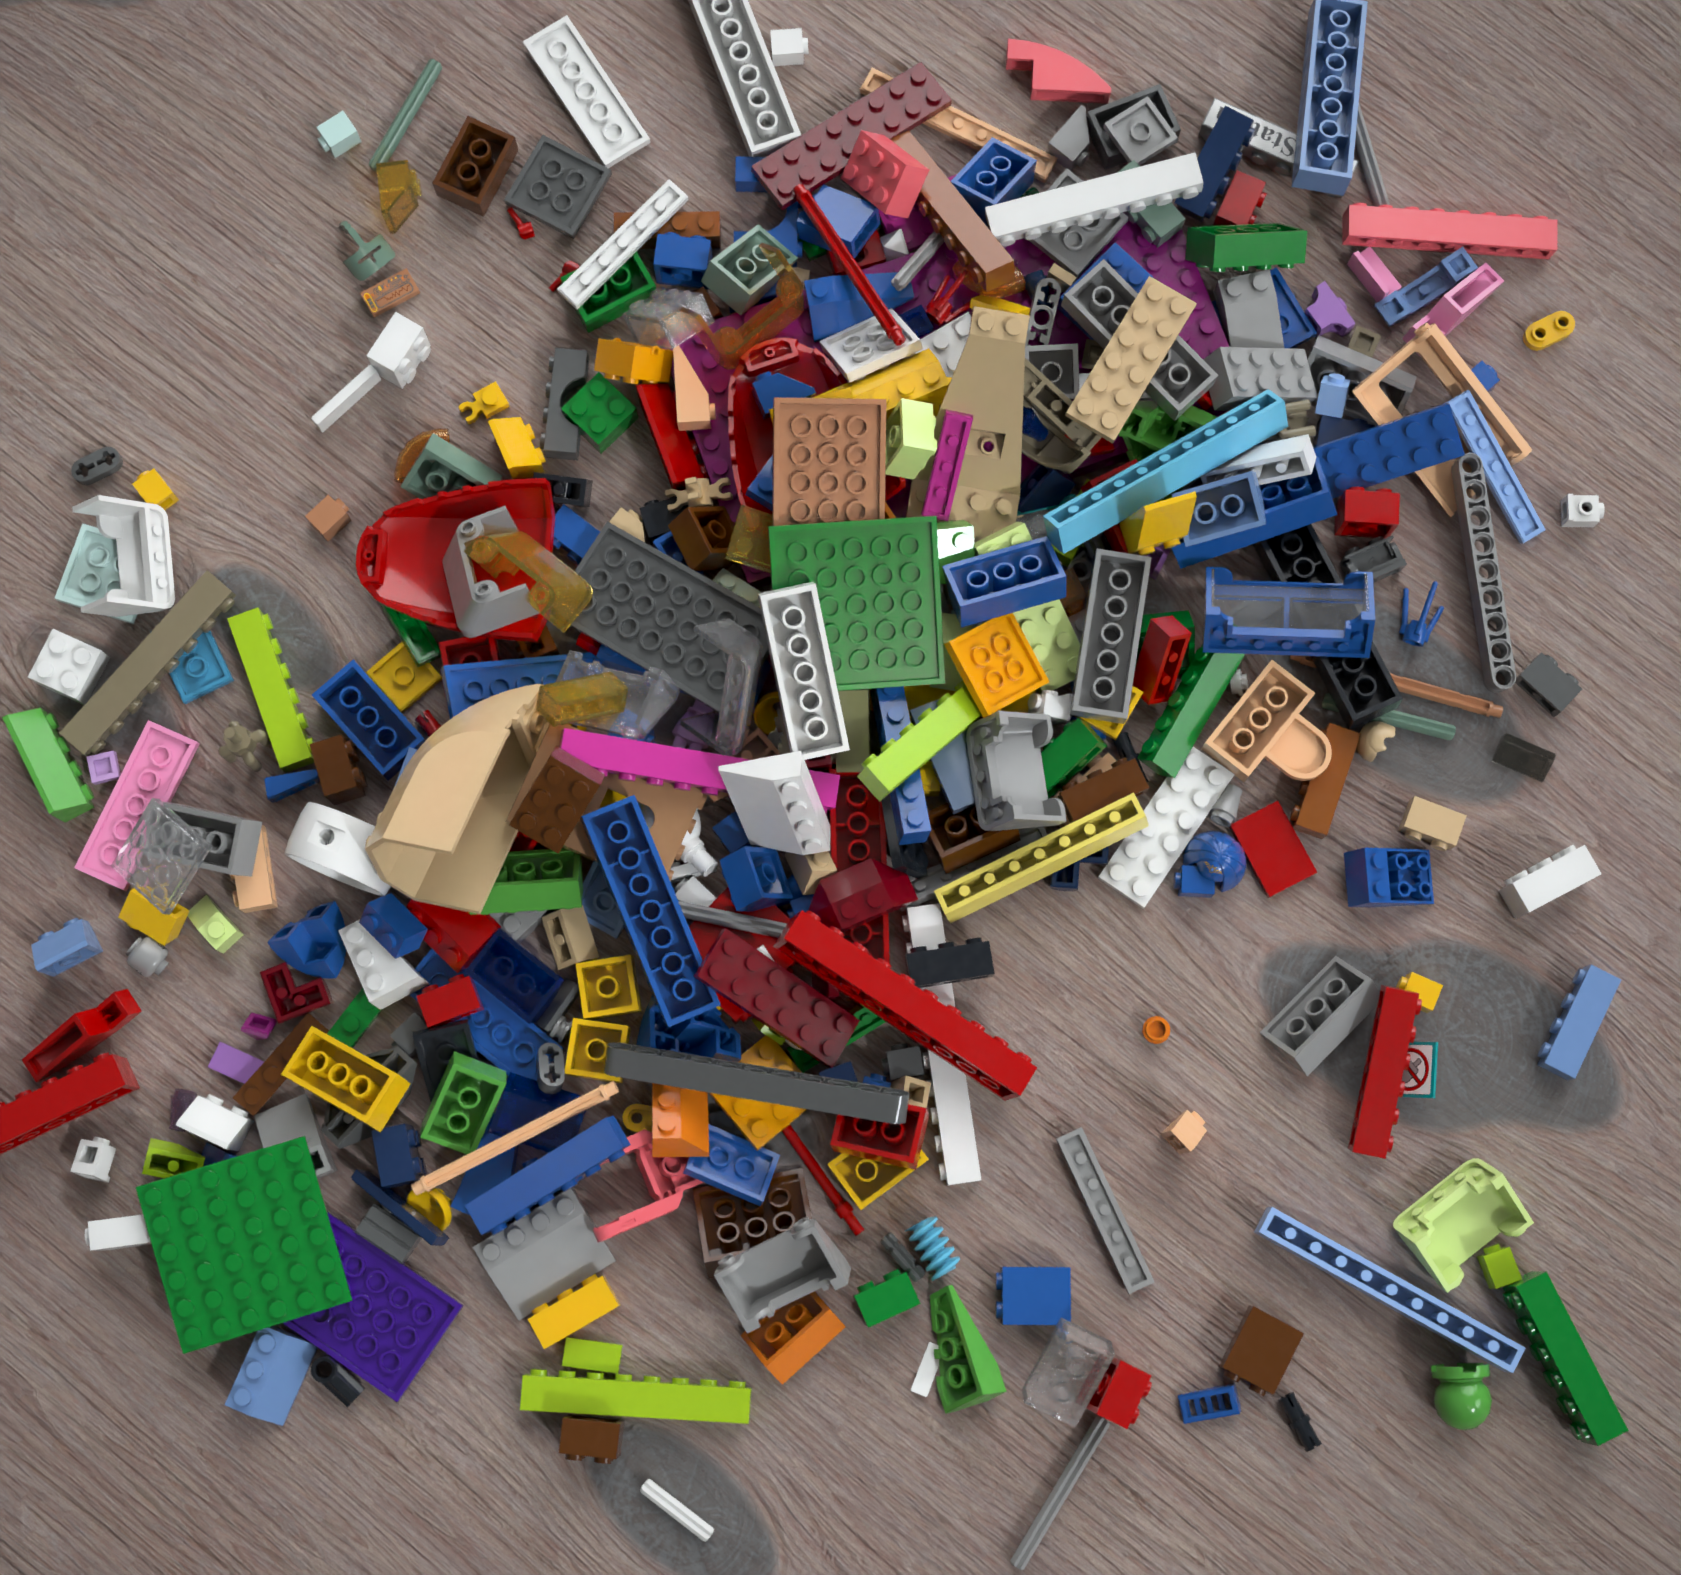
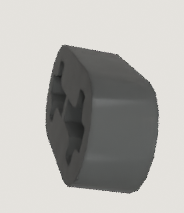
M104 447L74 462L71 473L78 483L91 485L119 471L123 465V459L116 449ZM107 455H111L113 458L112 465L105 463ZM83 467L89 470L87 477L81 474Z
M555 1043L541 1045L536 1057L537 1084L539 1089L546 1094L560 1092L565 1080L563 1051ZM546 1054L551 1055V1058L553 1059L552 1063H549L548 1055ZM548 1074H552V1080L555 1083L550 1082V1079L547 1078Z

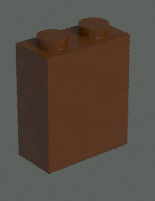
M1249 1305L1219 1367L1225 1369L1223 1375L1239 1383L1240 1379L1249 1382L1250 1386L1248 1389L1263 1397L1266 1392L1274 1395L1304 1333L1255 1306Z

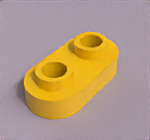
M1557 311L1529 325L1523 334V341L1531 350H1543L1567 338L1575 328V320L1570 313ZM1558 320L1564 321L1566 326H1560ZM1535 332H1541L1543 337H1537L1535 335Z
M643 1104L628 1106L623 1113V1123L626 1128L637 1133L643 1130L652 1132V1106ZM635 1113L642 1115V1121L638 1124L632 1121Z

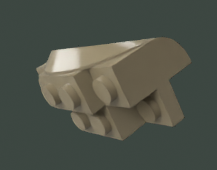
M1025 358L1022 453L1043 466L1060 470L1064 474H1070L1091 454L1089 451L1102 437L1065 416L1073 401Z

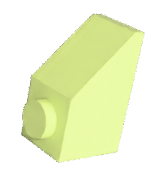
M205 895L189 910L188 917L196 929L217 951L223 954L244 935L208 895Z

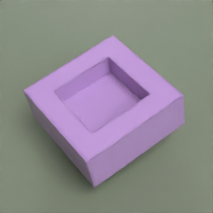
M115 751L87 757L90 777L94 785L119 779L121 773Z

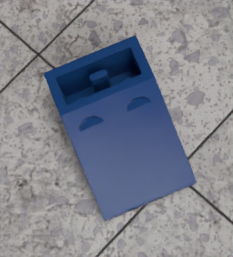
M1361 848L1344 853L1348 907L1371 908L1434 904L1429 850Z

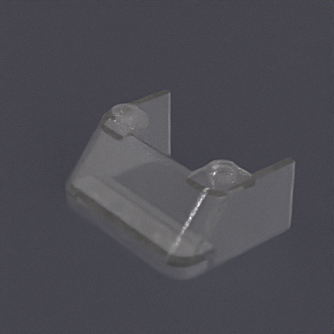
M728 618L694 626V632L729 655L720 714L713 711L681 719L680 725L720 754L732 756L740 753L750 730L763 646L755 635Z

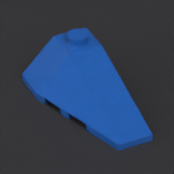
M898 272L865 274L887 309H895L914 299L911 282L902 291H898L892 286L891 280ZM848 275L827 276L804 281V293L814 342H819L874 316Z

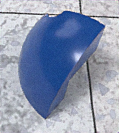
M335 901L328 902L307 911V915L297 923L289 922L267 943L282 960L293 968L310 976L333 979L340 973L346 956V947L338 931L345 927L344 919Z

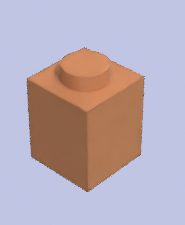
M329 494L305 515L308 522L327 542L351 521L346 513L350 509L341 499L337 498L334 501Z

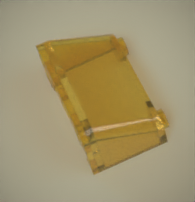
M523 531L479 536L464 550V553L495 579L499 575L498 573L508 572L514 576L519 569L533 578L537 583L529 593V603L563 633L592 598V587L585 579Z

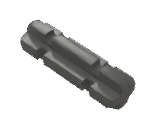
M888 1233L881 1239V1244L886 1250L889 1249L891 1251V1256L904 1271L907 1270L909 1272L908 1276L914 1282L919 1281L925 1275L924 1269L915 1263L916 1260L902 1244L899 1245L898 1239L894 1234Z

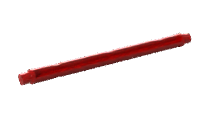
M803 184L796 185L793 192L797 196V202L802 206L886 332L887 337L896 346L902 345L906 341L902 328L897 324L812 197L811 192L806 190Z

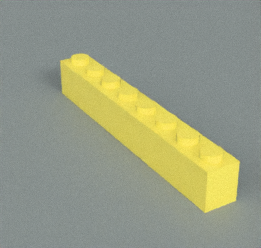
M1132 793L934 890V893L950 923H953L1148 827L1147 817L1135 794Z

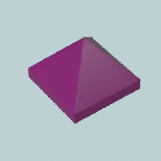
M251 1012L242 1025L241 1031L256 1040L267 1039L276 1026L277 1020Z

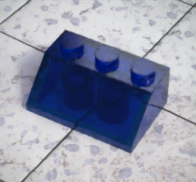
M498 928L465 971L528 1024L536 1023L553 1002L564 982L561 976L501 928Z
M510 1072L489 1133L502 1137L581 1097V1095L563 1089L556 1094H546L539 1089L536 1080ZM586 1110L524 1141L522 1144L546 1152L553 1151L578 1135Z

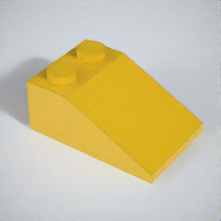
M1196 492L1143 506L1119 523L1128 553L1134 554L1138 552L1139 555L1144 556L1155 552L1154 547L1164 545V548L1168 549L1179 545V540L1188 535L1197 498Z

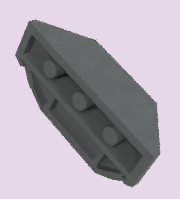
M398 1045L391 1047V1049L366 1055L411 1083L394 1112L411 1094L417 1065ZM327 1103L325 1120L321 1131L338 1148L341 1149L372 1137L371 1131L375 1129L332 1104Z

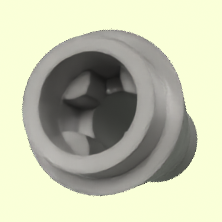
M1231 784L1227 785L1226 790L1210 810L1212 813L1210 818L1214 823L1230 827L1236 821L1240 796L1243 792L1241 788Z

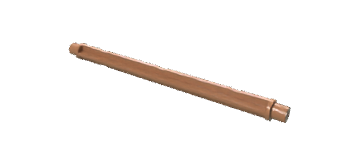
M1290 655V659L1299 661V664L1316 668L1311 656ZM1390 673L1399 692L1462 708L1463 710L1486 717L1494 716L1500 718L1502 715L1503 706L1493 704V701L1460 694L1456 691Z

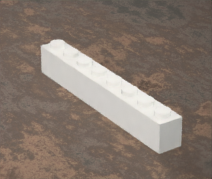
M1194 152L985 207V215L989 230L1001 245L1005 247L1012 245L1018 239H1036L1041 236V233L1049 231L1059 233L1065 231L1068 226L1076 224L1078 226H1086L1093 223L1095 219L1103 217L1104 219H1113L1118 217L1120 213L1129 210L1135 213L1144 210L1149 205L1157 204V206L1169 204L1172 202V199L1183 197V199L1193 198L1199 192H1202L1203 179L1196 153Z

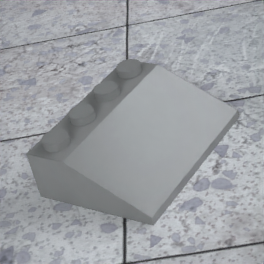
M574 1188L560 1193L552 1201L541 1207L539 1206L526 1217L511 1223L505 1230L490 1236L473 1247L488 1275L519 1321L531 1314L533 1309L544 1303H549L557 1298V1295L570 1288L572 1289L583 1280L616 1261L605 1240L597 1242L592 1230L597 1227Z

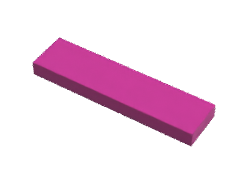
M946 409L921 516H937L939 520H949L973 415Z

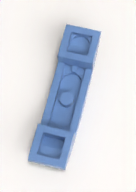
M1461 247L1441 260L1439 265L1418 279L1374 304V307L1390 327L1441 297L1476 271L1478 267L1464 247Z

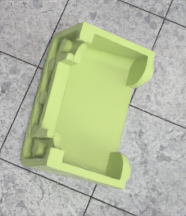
M1475 1158L1463 1163L1403 1211L1394 1220L1393 1227L1440 1288L1448 1293L1453 1288L1459 1286L1464 1277V1272L1460 1267L1463 1262L1499 1233H1503L1506 1236H1520L1534 1222L1503 1173L1483 1160Z

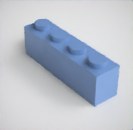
M1592 964L1583 967V969H1578L1572 981L1575 986L1572 992L1567 993L1562 1001L1561 1007L1564 1008L1560 1018L1556 1017L1549 1029L1552 1035L1548 1043L1544 1042L1538 1052V1057H1540L1538 1066L1566 1080L1576 1078L1621 979Z

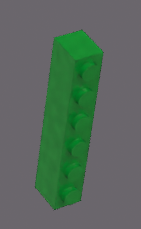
M1202 644L1196 651L1190 667L1182 675L1181 682L1175 693L1169 698L1168 705L1162 716L1156 721L1155 728L1150 737L1144 742L1142 751L1138 756L1141 762L1158 775L1171 778L1176 777L1245 654L1203 652Z

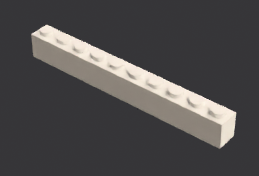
M940 903L907 908V915L902 916L904 932H909L911 941L906 943L907 954L911 953V948L927 946V950L938 949V944L946 943ZM952 983L920 988L921 990L927 989L939 997L937 1001L946 1007L947 1005L955 1007ZM927 1049V1052L922 1053L924 1069H930L931 1080H926V1082L931 1083L929 1097L934 1096L935 1107L930 1108L932 1124H938L939 1135L934 1136L936 1152H942L943 1163L938 1164L941 1181L946 1180L947 1186L981 1181L966 1075Z

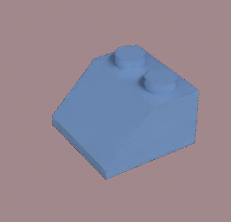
M75 918L64 923L63 929L55 933L49 931L39 936V941L31 945L36 970L54 977L103 952L90 923L86 920Z

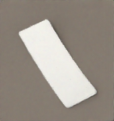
M929 1342L911 1388L912 1392L924 1397L928 1396L939 1367V1359L934 1357V1349H939V1345Z

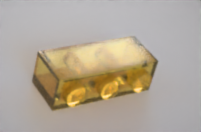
M611 671L541 685L539 687L536 710L553 727L621 713L625 711L628 687Z

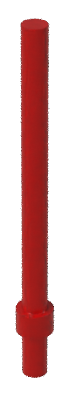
M791 1125L787 1126L782 1130V1133L836 1208L834 1211L838 1217L845 1220L855 1236L859 1235L865 1229L853 1214V1207L848 1200L846 1202L843 1200Z

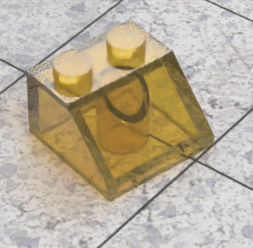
M408 160L376 164L381 212L390 234H395L419 206L418 196L422 195L421 183L417 178L416 169H411Z

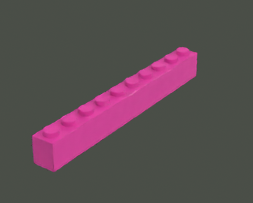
M567 728L562 730L559 746L562 750L605 774L604 777H607L608 773L618 774V779L635 782V778L646 779V784L653 786H663V782L674 784V789L690 791L691 787L702 788L701 793L715 796L718 795V791L728 793L719 773V766L749 761V759ZM809 770L824 811L827 814V810H832L836 806L840 775Z

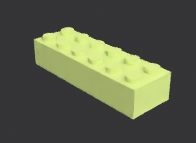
M1015 522L975 542V556L1032 540L1025 523ZM1060 599L1013 612L1050 681L1036 689V692L1042 694L1043 690L1053 691L1075 680L1080 643Z

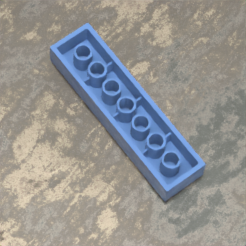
M1313 0L1308 14L1291 187L1344 196L1352 179L1368 1Z

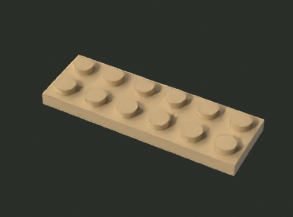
M1149 276L1065 416L1109 442L1114 443L1197 303Z

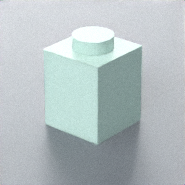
M344 111L317 126L320 137L317 138L318 142L325 152L330 150L335 158L362 142L356 128Z

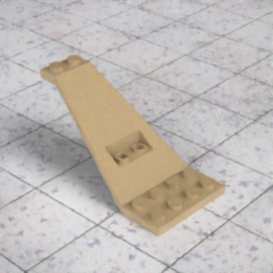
M975 306L972 310L969 336L937 414L934 429V439L937 440L938 445L946 409L973 415L948 521L965 520L973 525L974 543L1015 523L1017 518L1021 482L1025 343L1030 315ZM985 442L992 443L993 450L991 452L984 450L983 445ZM935 454L931 455L926 462L925 468L911 481L906 517H921ZM937 519V523H939V522H948V521H944V520H939V519Z

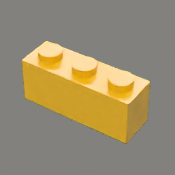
M594 1274L581 1282L583 1287L573 1292L570 1288L557 1295L558 1302L548 1306L547 1303H544L532 1310L534 1316L530 1317L528 1321L544 1349L621 1306L605 1276L598 1278Z

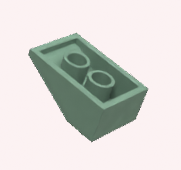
M758 224L709 262L701 282L741 316L771 289L797 261L798 257Z

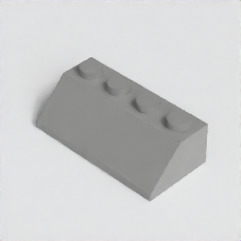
M1318 335L1307 358L1317 396L1319 395L1324 375L1329 376L1332 373L1341 374L1345 379L1351 380L1343 414L1354 419L1365 420L1368 424L1375 425V427L1378 426L1352 391L1380 367L1383 362ZM1395 368L1379 383L1381 390L1400 414L1413 391L1416 376Z
M1335 956L1273 1018L1260 1034L1292 1066L1308 1076L1377 1006L1380 991L1371 978Z

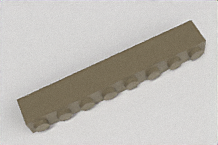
M207 570L59 734L83 755L91 756L101 752L106 745L104 741L111 733L115 735L121 730L125 724L123 720L129 713L134 714L140 709L143 704L141 700L147 693H154L161 685L160 679L166 673L170 674L178 667L180 663L178 659L183 653H190L198 644L196 639L203 632L208 633L217 622L215 618L221 612L226 613L235 603L233 599L236 594Z

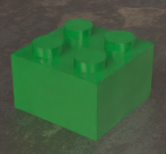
M600 372L561 408L565 418L570 423L579 427L581 435L600 454L639 418L637 408L604 378Z
M899 1269L883 1275L884 1281L874 1285L873 1281L857 1287L859 1293L855 1294L854 1297L868 1328L921 1304L907 1272L900 1273Z

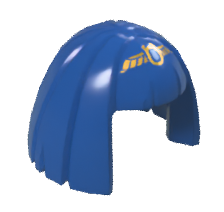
M1218 831L1202 832L1194 836L1185 848L1183 865L1192 866L1197 863L1198 870L1203 877L1214 882H1220L1221 892L1234 888L1240 883L1245 874V852L1239 842H1236L1233 837L1226 833Z

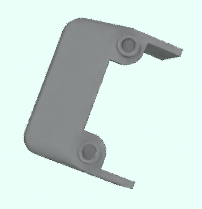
M506 506L463 521L458 526L442 560L457 626L461 633L468 638L480 636L541 613L539 606L525 583L500 592L494 581L484 580L477 583L470 554L520 536V531Z

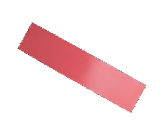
M1008 39L1006 70L1032 71L1030 100L1108 104L1111 87L1091 68L1076 58L1043 44L1026 40Z

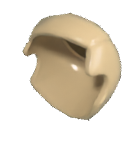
M1380 721L1367 723L1360 731L1361 735L1357 744L1359 755L1364 760L1372 762L1377 752L1387 749L1384 745V739L1395 736V727Z

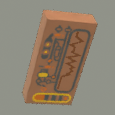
M406 268L364 290L360 294L375 318L420 294V291Z

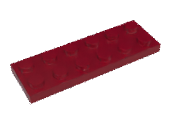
M726 928L720 931L694 975L696 979L828 1068L834 1067L860 1021Z

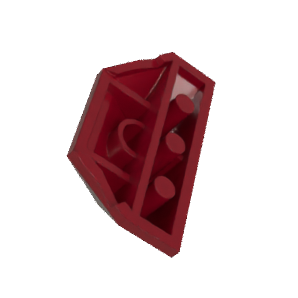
M868 859L820 880L808 911L818 915L821 918L820 922L828 928L833 926L844 933L916 902L918 897L907 874L894 870L892 867L874 859Z

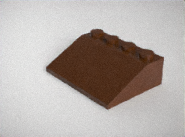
M803 1168L774 1173L761 1206L712 1185L693 1189L708 1279L715 1278L714 1273L719 1266L718 1262L723 1257L730 1254L736 1256L793 1228L794 1223L802 1218L808 1217L809 1220L812 1219Z

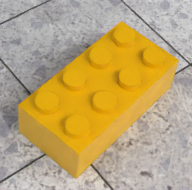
M313 1026L310 1027L281 1075L380 1133L411 1084L394 1071Z

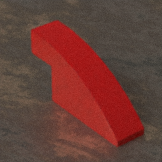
M128 989L113 992L96 1008L73 1014L28 1053L22 1061L35 1082H40L102 1043L135 1018L142 1010Z

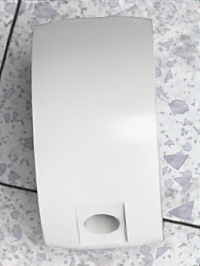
M308 802L300 813L290 835L285 855L321 874L378 896H385L391 887L380 879L365 850L366 840L372 834L375 826L338 810Z

